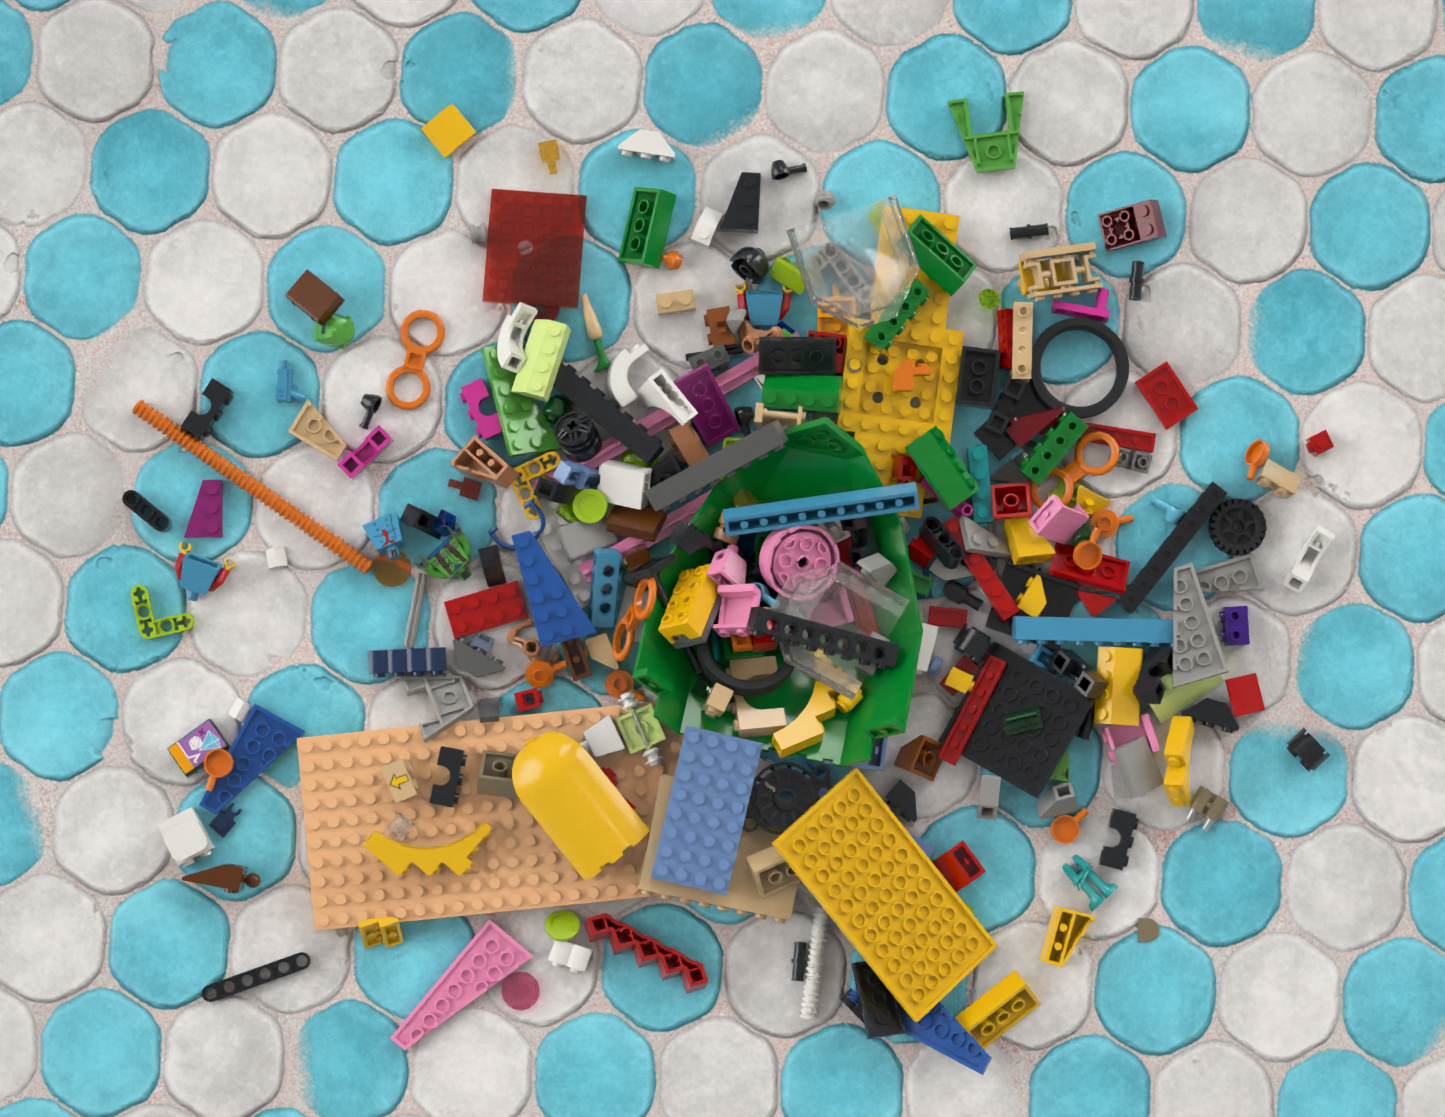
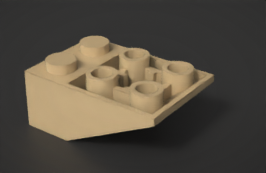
M1267 458L1261 465L1254 480L1257 481V486L1265 490L1269 488L1274 491L1273 495L1283 499L1296 494L1301 477Z

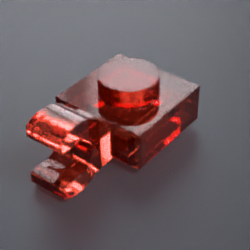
M464 477L463 482L449 479L447 486L460 490L459 496L478 501L483 482Z

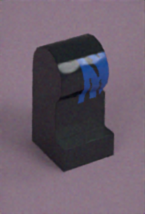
M850 988L840 1000L864 1023L858 994Z

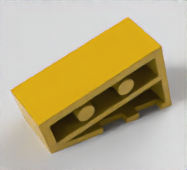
M1054 905L1039 961L1062 968L1076 948V944L1084 936L1086 929L1096 917Z

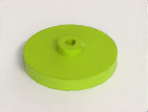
M596 489L580 491L573 501L574 514L585 523L600 521L606 515L608 509L606 497Z
M554 911L545 921V931L555 941L566 942L575 938L579 933V919L570 911Z

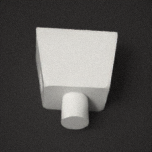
M610 715L584 732L586 741L579 743L587 752L592 751L595 757L625 749Z

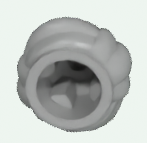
M822 190L815 196V204L821 210H829L835 204L836 197L831 191Z

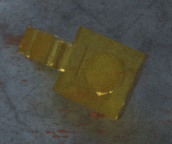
M557 140L538 143L541 162L548 163L550 175L556 174L555 160L560 159Z

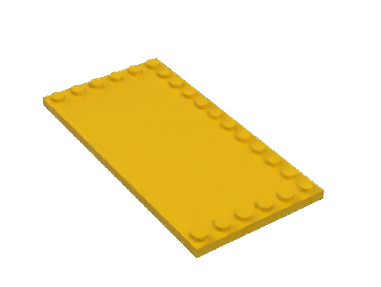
M853 768L772 842V845L914 1022H918L998 946L858 768Z

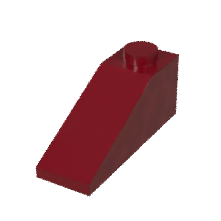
M1062 406L1023 415L1019 419L1014 417L1008 422L1009 427L1005 431L1019 447H1022L1064 412L1066 408Z

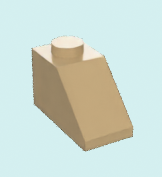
M607 633L584 640L586 645H583L586 656L590 655L591 659L612 669H620L617 660L614 658Z

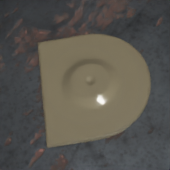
M1138 918L1137 941L1149 942L1156 939L1159 934L1158 924L1149 918Z

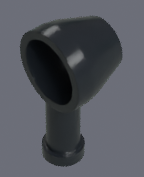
M783 160L772 162L771 176L773 180H781L789 177L791 174L807 172L805 163L788 167Z
M365 394L362 397L361 405L367 411L359 427L366 430L369 429L370 421L373 414L378 411L382 397L375 394Z
M748 406L734 408L736 420L741 426L744 437L751 434L748 422L754 418L752 408Z

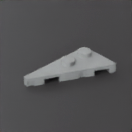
M962 516L959 519L966 552L1012 559L1008 543L966 516Z

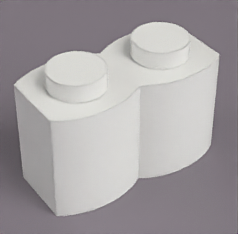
M554 941L548 960L552 961L551 965L562 968L565 965L570 967L571 972L581 974V971L586 972L593 949L570 941Z

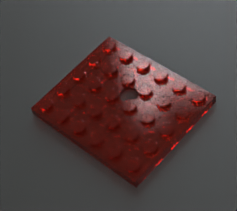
M492 189L483 302L518 305L521 302L529 306L578 309L587 195ZM522 241H529L533 246L532 251L527 255H523L518 251V245Z

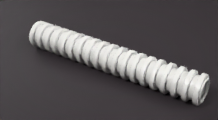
M822 906L814 907L816 913H813L815 919H813L814 925H812L813 931H811L813 935L810 937L812 942L809 943L811 949L808 950L810 955H808L809 961H807L808 967H806L808 971L805 973L807 978L804 979L806 985L803 986L805 988V991H803L804 997H802L803 1003H801L803 1007L800 1009L802 1015H799L801 1019L812 1021L816 1020L815 1014H817L816 1008H818L816 1003L819 1002L817 996L820 995L818 990L821 988L819 984H821L820 978H822L821 972H823L821 967L824 966L822 960L825 959L823 954L826 952L824 951V948H826L825 942H827L825 938L828 936L826 931L829 930L827 924L830 923L828 921L830 916Z

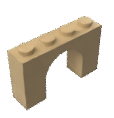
M776 656L729 660V668H726V673L741 680L766 678L778 670ZM732 694L731 712L736 716V720H733L734 731H738L740 738L773 735L775 732L786 727L784 708L755 709L746 703L743 696Z

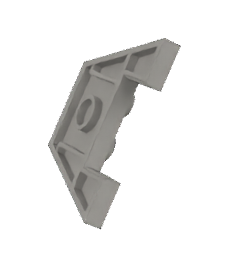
M462 675L402 677L407 695L411 696L427 691L436 719L419 724L425 743L474 711V705Z

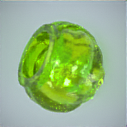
M985 289L978 296L979 302L985 309H991L1000 303L999 295L993 289Z

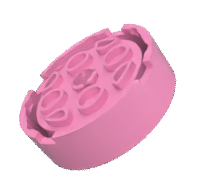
M814 524L773 530L765 539L759 555V568L766 584L780 595L795 601H806L816 598L824 589L829 588L838 573L840 563L838 547L830 534ZM805 557L806 564L803 567H799L797 562Z

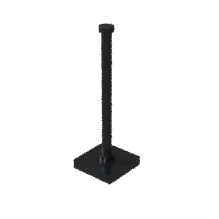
M674 553L650 559L624 575L625 580L628 583L651 576L654 577L658 595L665 609H667L670 600L658 573L677 559ZM692 646L684 647L694 669V675L702 673L703 670Z

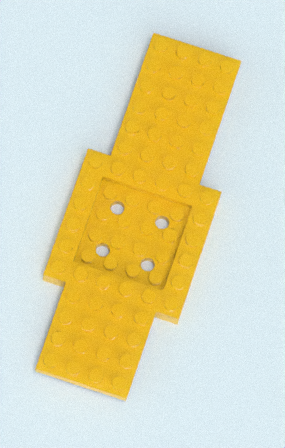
M884 205L869 318L849 317L841 375L843 382L840 415H836L835 424L845 432L854 433V439L863 446L883 487L905 484L897 483V479L891 478L893 467L892 455H909L905 447L934 426H937L944 433L945 439L950 445L964 336L962 331L945 329L950 295L944 292L919 267L915 266L908 257L900 253L894 245L921 214L956 246L960 218L958 215ZM913 276L930 290L927 295L930 298L923 306L919 304L915 309L918 313L911 321L907 319L903 324L905 329L899 336L897 334L894 335L891 339L894 342L887 351L883 349L879 352L862 337L906 282ZM879 355L887 357L886 365L878 363L877 358ZM913 359V367H915V362L922 360L924 363H927V367L932 366V375L913 376V391L892 392V373L902 362ZM850 360L849 366L853 370L859 369L861 363L862 368L859 372L852 373L847 369V362ZM878 392L882 395L881 403L873 401L872 396L874 393ZM912 398L919 399L920 406L918 408L911 407L910 400ZM918 467L916 470V481L908 480V483L916 482L920 509L897 512L898 516L921 519L925 488L918 483V480L923 476Z

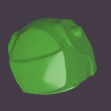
M333 314L324 326H320L316 322L314 340L327 346L343 349L344 345H348L355 335L354 322L350 320V316L344 317L339 314Z

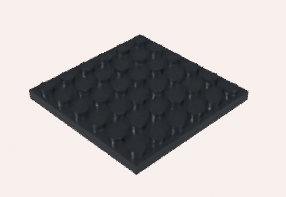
M997 643L990 655L1007 662V665L961 755L1039 799L1096 699L1086 698L1070 683ZM985 662L982 664L980 670L978 671L973 681L976 682ZM969 691L964 695L938 740L943 745L970 693Z

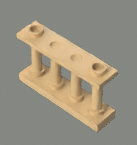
M1013 302V307H1010V309H1013L1012 369L1009 370V375L1012 376V379H1019L1028 383V379H1031L1033 302Z
M756 402L754 430H758L777 419L781 426L791 427L805 423L806 412H802L801 406L798 408V413L769 411L767 408H763L764 403Z

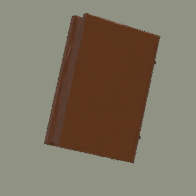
M308 269L286 293V298L294 306L301 309L320 326H324L345 301Z
M615 504L605 521L607 525L606 531L655 542L667 519V511L663 512L660 509L655 512L652 506H646L639 510Z

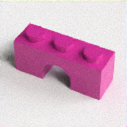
M482 378L460 387L462 392L459 395L463 403H468L470 410L467 412L471 421L475 420L478 425L475 430L479 438L483 437L487 441L502 434L498 413L485 416L480 412L481 402L490 398Z
M378 425L356 450L350 452L337 465L350 479L354 480L394 440Z

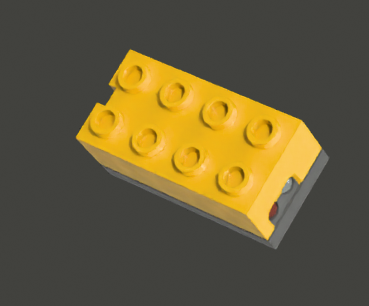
M710 564L699 566L696 569L692 568L681 571L658 629L676 649L707 641L722 599L717 593L718 584L707 576Z

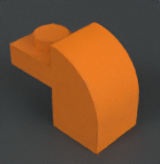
M913 359L902 362L892 373V392L913 391V376L932 375V366L927 367V363H917L913 367Z

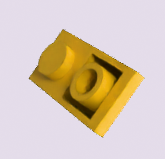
M1037 574L1034 578L1032 576L1025 584L1028 587L1024 594L1020 593L1015 600L1020 611L1029 617H1038L1047 603L1041 576Z

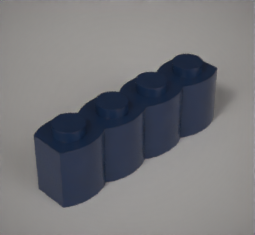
M446 647L368 651L369 674H374V678L385 677V674L393 673V677H403L404 673L412 672V676H423L424 672L431 671V675H443V671H447Z

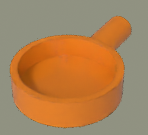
M1262 439L1255 440L1245 454V463L1250 466L1246 478L1249 481H1254L1257 468L1266 461L1270 452L1269 444Z
M1107 509L1097 511L1090 519V525L1101 529L1099 538H1109L1117 532L1119 525L1133 522L1132 515L1117 517L1114 512Z
M1094 527L1090 539L1080 542L1074 549L1073 560L1078 567L1084 570L1096 568L1102 560V549L1097 544L1101 532L1100 528Z
M535 659L526 667V680L535 688L547 687L554 679V672L568 667L566 660L552 665L545 659Z
M615 670L607 676L605 688L612 697L621 699L620 695L631 691L632 694L636 693L634 698L641 702L644 701L646 696L634 689V680L628 672Z
M217 748L209 751L205 756L204 768L210 775L205 787L206 790L212 792L217 778L225 777L232 771L234 760L228 751Z
M1083 808L1074 817L1069 815L1056 817L1050 826V832L1054 840L1062 844H1069L1075 841L1080 832L1078 823L1089 812Z

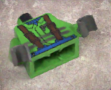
M455 523L458 527L455 531L451 530L450 527L448 528L452 534L426 559L422 555H418L422 559L421 563H413L432 577L447 579L449 577L452 579L457 574L465 582L472 575L465 567L471 561L469 559L471 548L469 540L462 532L460 525Z

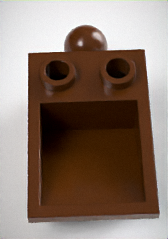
M229 863L183 876L182 881L225 888L224 892L236 894L240 890H244L245 883L250 888L258 887L261 883V878L257 873L247 875L248 867Z

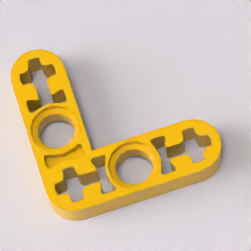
M556 452L545 453L513 468L519 474L522 473L523 476L520 477L522 483L527 482V485H523L518 489L515 487L519 486L517 480H514L511 485L525 515L530 520H537L540 517L538 513L537 516L529 515L530 507L525 509L523 507L524 503L535 499V504L541 511L542 508L536 495H533L534 491L529 481L558 467L561 459ZM551 455L553 458L557 457L555 465L552 466L549 463L545 465L548 469L543 470V465L539 460L543 459L546 462ZM533 463H537L540 466V471L537 474H532L529 471V467ZM529 489L531 492L530 498L522 499L520 497L521 490Z

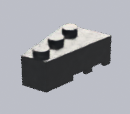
M741 172L722 221L720 232L758 233L761 173Z

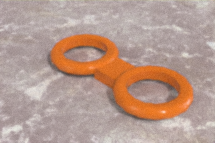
M418 310L410 313L403 320L400 327L402 343L408 350L404 365L396 368L389 375L386 381V394L390 402L402 410H414L421 407L427 401L431 392V383L423 368L427 354L435 352L442 345L445 339V327L439 316L429 310ZM419 318H428L437 327L435 341L426 347H418L412 344L408 337L410 324ZM413 373L421 379L423 392L416 401L403 402L395 396L393 390L394 383L400 375Z
M1103 432L1089 433L1077 443L1075 459L1062 470L1054 468L1047 477H1060L1066 484V492L1061 499L1065 506L1072 500L1074 486L1087 475H1104L1116 466L1120 456L1119 446L1116 440L1109 434ZM1102 440L1111 447L1110 460L1101 467H1090L1083 460L1084 448L1092 441ZM1032 480L1029 487L1030 498L1033 504L1040 509L1044 502L1038 497L1037 489L1039 485Z
M652 576L641 579L636 589L634 604L630 605L625 617L619 621L615 629L612 650L614 658L619 662L626 660L633 647L637 625L640 621L647 619L654 608L657 586ZM648 585V599L645 608L642 610V598ZM626 627V642L623 650L621 651V637Z

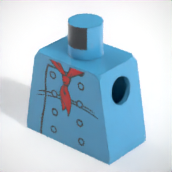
M397 512L362 525L380 556L387 554L390 561L400 558L398 549L405 546L402 524Z

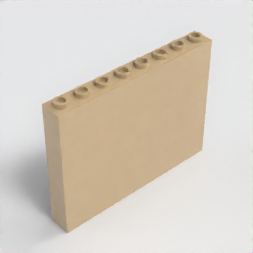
M660 775L637 890H641V894L653 896V893L661 894L660 898L671 900L672 897L679 898V902L686 904L695 901L698 902V906L706 908L714 905L717 906V910L728 912L729 909H734L736 914L747 916V913H753L755 918L766 920L767 916L773 917V921L779 923L791 920L798 883L761 899L747 865L746 857L773 846L772 842L780 836L768 832L760 825L753 832H746L742 829L727 896L651 878L674 780L672 776ZM750 799L747 810L751 809L753 806V803ZM778 799L783 806H788L791 801ZM747 818L745 826L748 829H753L755 827V820ZM770 824L767 826L774 831L779 832L780 828L773 827Z

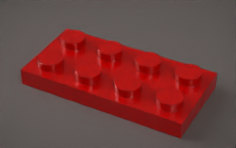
M1056 542L1054 547L1055 554L1051 560L1049 575L1123 595L1130 566L1129 561L1102 554V560L1096 568L1084 570L1078 567L1073 560L1075 547Z
M518 580L444 602L455 639L529 618Z

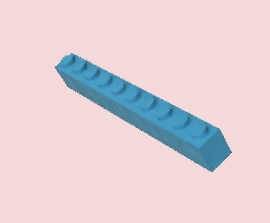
M916 482L723 509V517L727 537L917 510L920 507Z
M1012 616V640H1017L1018 644H1029V640H1036V644H1048V640H1054L1055 644L1067 645V641H1074V645H1086V641H1093V645H1105V642H1112V646H1124V642H1131V646H1142V643H1150V647H1161V643H1168V647H1173V620Z

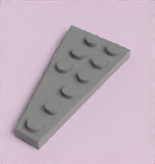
M1193 563L1173 569L1172 689L1228 673V668Z

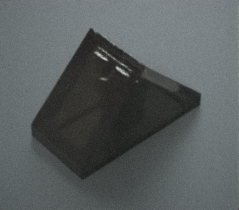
M1012 459L990 475V481L1004 483L1028 482V479Z

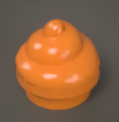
M671 251L662 256L668 269L677 270L680 268L683 257L679 255V252Z

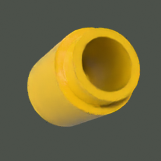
M848 685L836 698L837 708L845 714L851 711L863 698L862 690L856 685Z

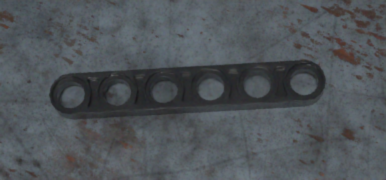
M300 952L209 984L203 988L202 997L207 1002H214L304 970L311 964V957L305 952ZM303 955L307 958L305 966L297 964L298 956ZM281 962H286L289 965V970L286 973L279 971L278 966ZM263 968L270 970L271 976L269 979H263L260 976ZM244 975L252 977L253 982L250 986L243 984L242 978ZM227 981H231L234 984L232 992H227L224 989V984ZM208 988L216 990V996L213 999L206 996Z

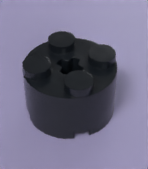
M964 623L953 641L955 644L953 648L962 654L967 652L971 655L970 659L978 664L986 662L997 642L991 643V637L975 627L967 628L968 623Z
M1303 727L1287 742L1289 746L1286 749L1294 757L1299 756L1302 759L1300 763L1309 772L1311 769L1313 771L1317 769L1330 754L1328 752L1323 754L1326 750L1311 734L1307 733L1305 735L1304 733L1307 730Z

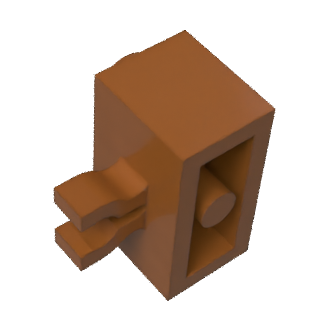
M729 306L706 310L707 315H704L705 327L709 326L711 333L707 334L709 345H713V347L719 344H724V347L736 346L735 335L731 332L726 322L730 311Z

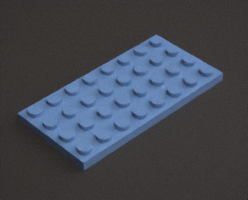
M686 725L651 878L727 896L763 743Z

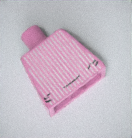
M731 544L727 546V549L714 554L707 576L716 584H745L747 563L738 555V546Z

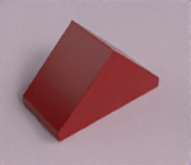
M1075 590L1078 599L1092 617L1116 602V598L1113 596Z

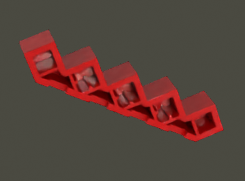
M607 913L589 917L584 924L590 943L609 938L614 955L633 951L638 968L657 963L662 981L681 976L686 993L705 989L709 982L702 963L689 959L685 954L673 948L670 949L661 944L660 941L636 931L637 929L628 924L613 919Z

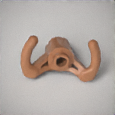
M744 320L738 329L740 343L747 353L759 351V337H784L782 329L778 326H773L768 331L757 330L747 320Z
M526 620L515 625L507 635V641L511 645L519 646L529 660L533 661L534 657L539 659V655L542 652L540 642L535 638L525 640L517 637L519 631L534 625L533 620ZM530 645H535L536 651H530ZM555 653L549 662L552 665L557 663L560 655Z

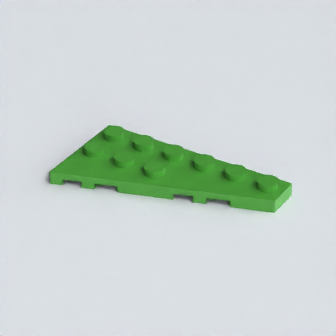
M497 345L483 347L481 352L509 457L562 450L553 429L546 421L534 398L511 392L517 373L501 367L497 356Z

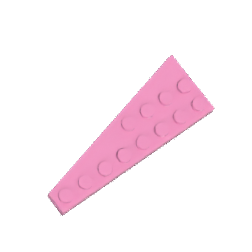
M489 919L390 1039L403 1050H406L531 959L533 955Z

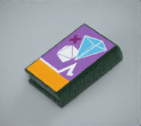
M208 719L168 747L167 750L185 776L189 778L204 767V758L209 751L217 748L227 751L231 747L212 719Z

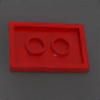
M1167 361L1134 382L1165 430H1168L1199 409Z

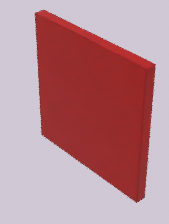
M1256 673L1225 680L1234 717L1265 710Z

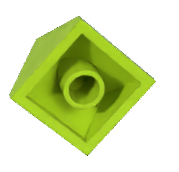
M781 255L777 257L768 276L801 295L814 274Z

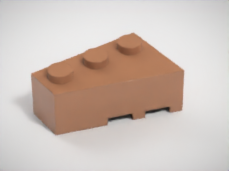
M690 421L683 426L679 424L669 430L671 437L668 440L673 448L677 446L680 451L678 457L683 465L687 463L690 467L710 456L691 426Z
M475 435L450 463L452 467L462 474L506 489L519 476L517 471Z

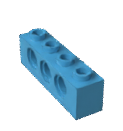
M594 548L588 619L594 627L614 628V622L618 618L615 608L616 603H619L617 586L621 583L619 566H622L623 557L616 548ZM607 566H611V567H612L609 572H607V573H604V572H603V570H604L605 567H607ZM604 585H610L607 591H602ZM608 603L606 609H600L602 604Z

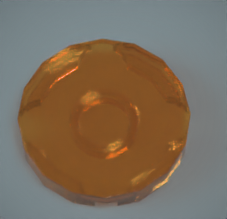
M398 550L400 558L395 561H390L387 554L383 556L378 554L374 560V576L385 586H401L411 575V562L407 555Z

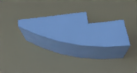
M565 460L560 461L553 474V477L562 485H574L579 490H597L601 477L599 470L596 468Z

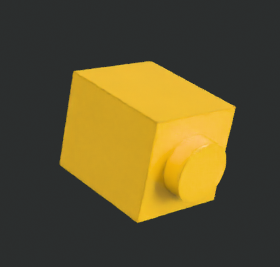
M951 667L944 685L966 694L967 691L971 692L975 681L972 680L974 676Z

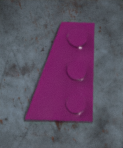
M223 480L202 481L184 538H223Z

